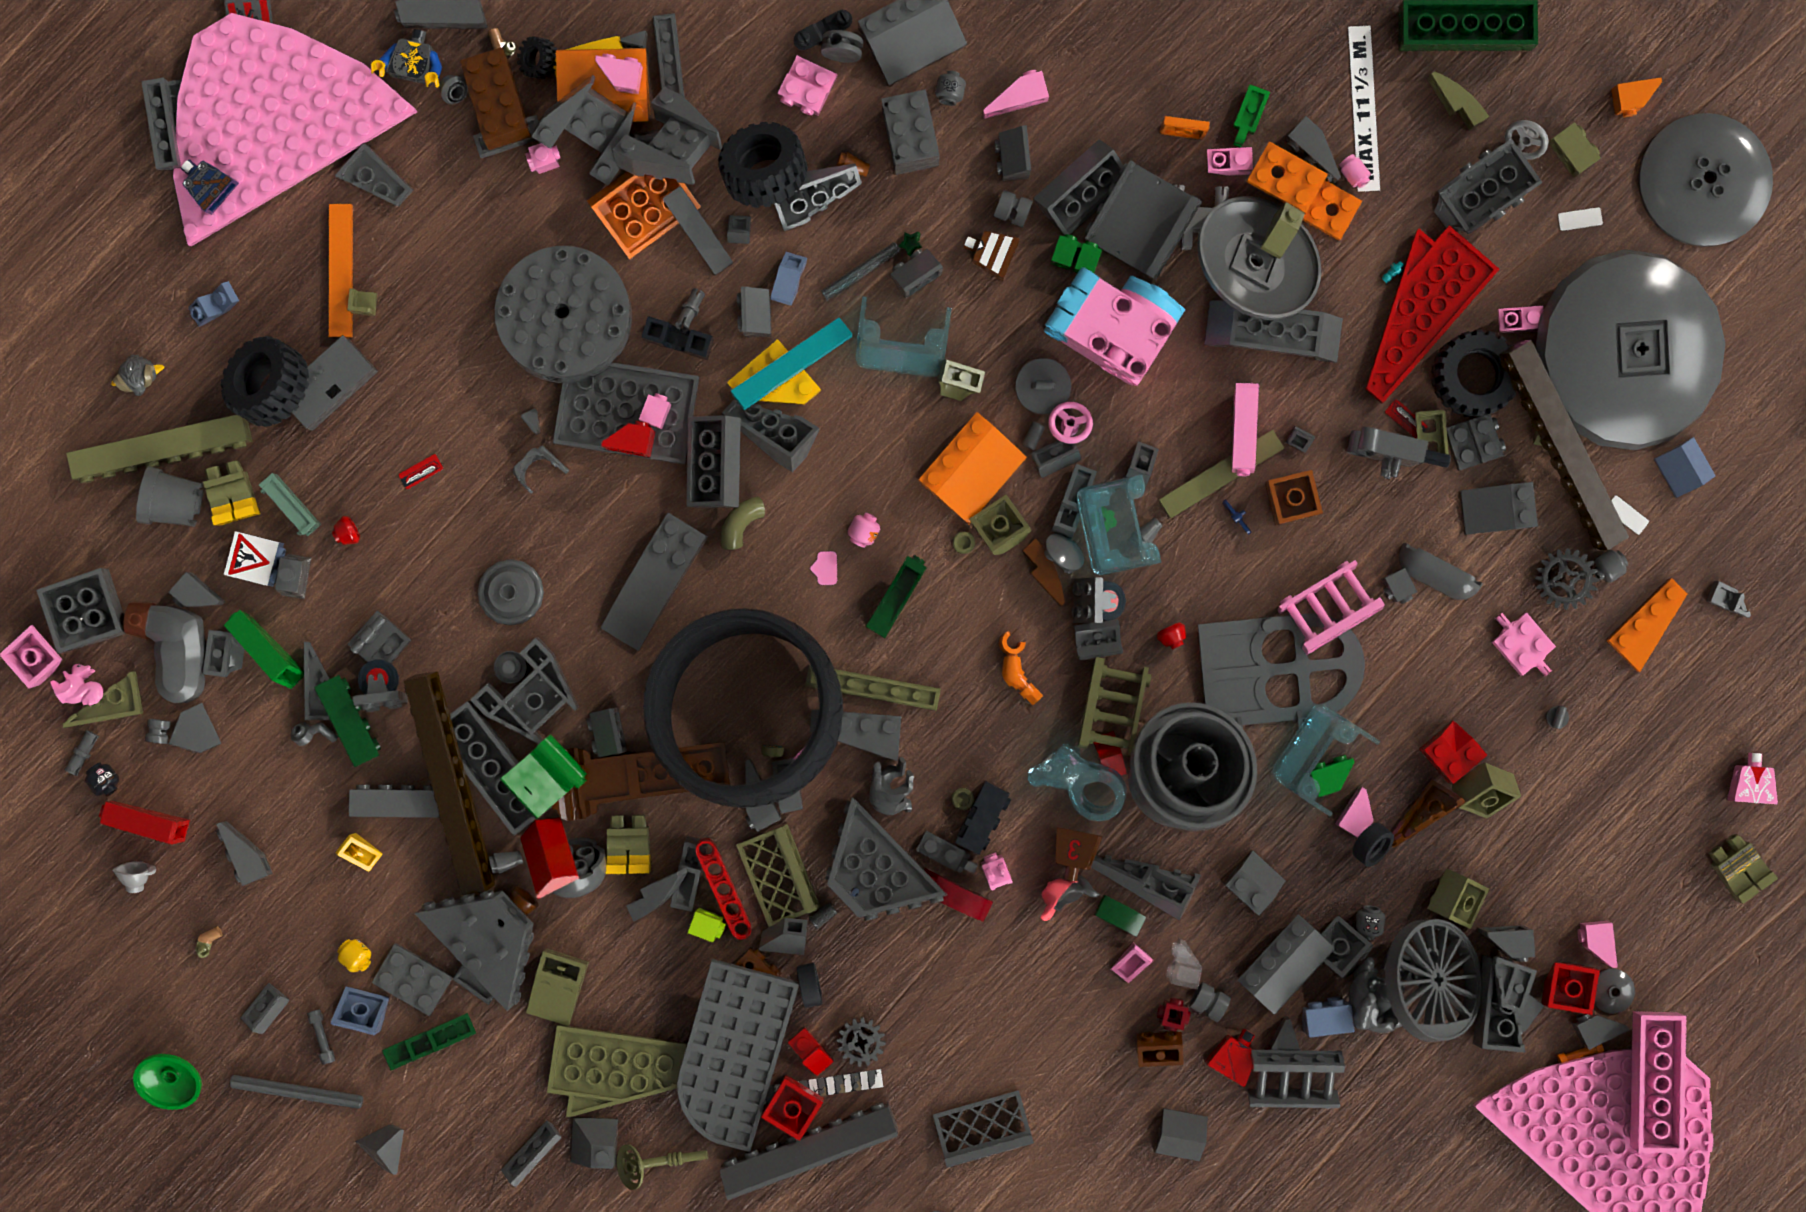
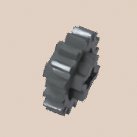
M862 1016L861 1022H857L854 1017L852 1019L853 1024L850 1025L848 1022H845L846 1030H839L843 1037L837 1038V1042L842 1043L838 1047V1051L845 1052L842 1058L849 1057V1064L858 1061V1067H861L862 1062L865 1061L869 1066L870 1059L877 1061L878 1057L876 1054H883L880 1046H884L886 1041L880 1040V1038L884 1037L885 1034L884 1032H878L880 1029L879 1024L876 1026L872 1025L873 1019H870L867 1023ZM861 1027L868 1028V1029H870L872 1032H871V1033H867V1032L863 1031ZM853 1030V1038L846 1042L847 1035ZM858 1033L863 1040L867 1039L864 1050L860 1043L856 1044ZM876 1042L874 1050L869 1053L870 1044ZM855 1050L859 1052L861 1056H857L853 1054L851 1051Z

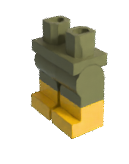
M239 461L226 463L228 471L226 476H221L219 466L205 469L207 481L203 483L213 515L212 522L215 526L260 515L248 472L243 471Z
M644 814L632 815V826H624V815L611 816L610 827L607 828L606 874H626L628 872V851L629 874L651 872L649 826H646Z

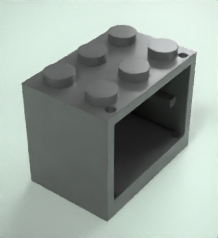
M926 89L882 98V113L895 175L939 166L940 155Z

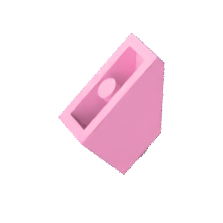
M1358 786L1335 823L1356 838L1373 822L1367 790Z
M1609 921L1580 923L1578 939L1582 946L1605 965L1617 968L1613 923Z

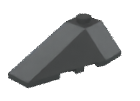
M856 164L807 171L805 181L802 182L801 188L798 191L795 190L791 198H785L778 205L774 203L783 230L787 231L807 223L815 213L827 209V205L837 198L841 199L861 185L862 182Z
M736 399L722 412V415L741 418L740 431L774 461L792 473L806 459L819 432L817 426L801 416L794 415L792 417L782 414L780 410H768L755 403L746 410H743Z

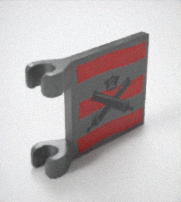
M224 0L226 16L234 13L273 24L270 0Z

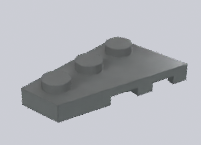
M365 143L360 146L335 175L396 206H400L413 192V189Z

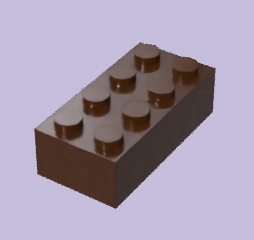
M503 47L460 60L483 141L488 149L492 150L530 138L529 126L509 59Z

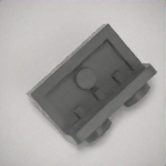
M1118 619L1103 621V623L1074 626L1075 645L1079 660L1123 653Z

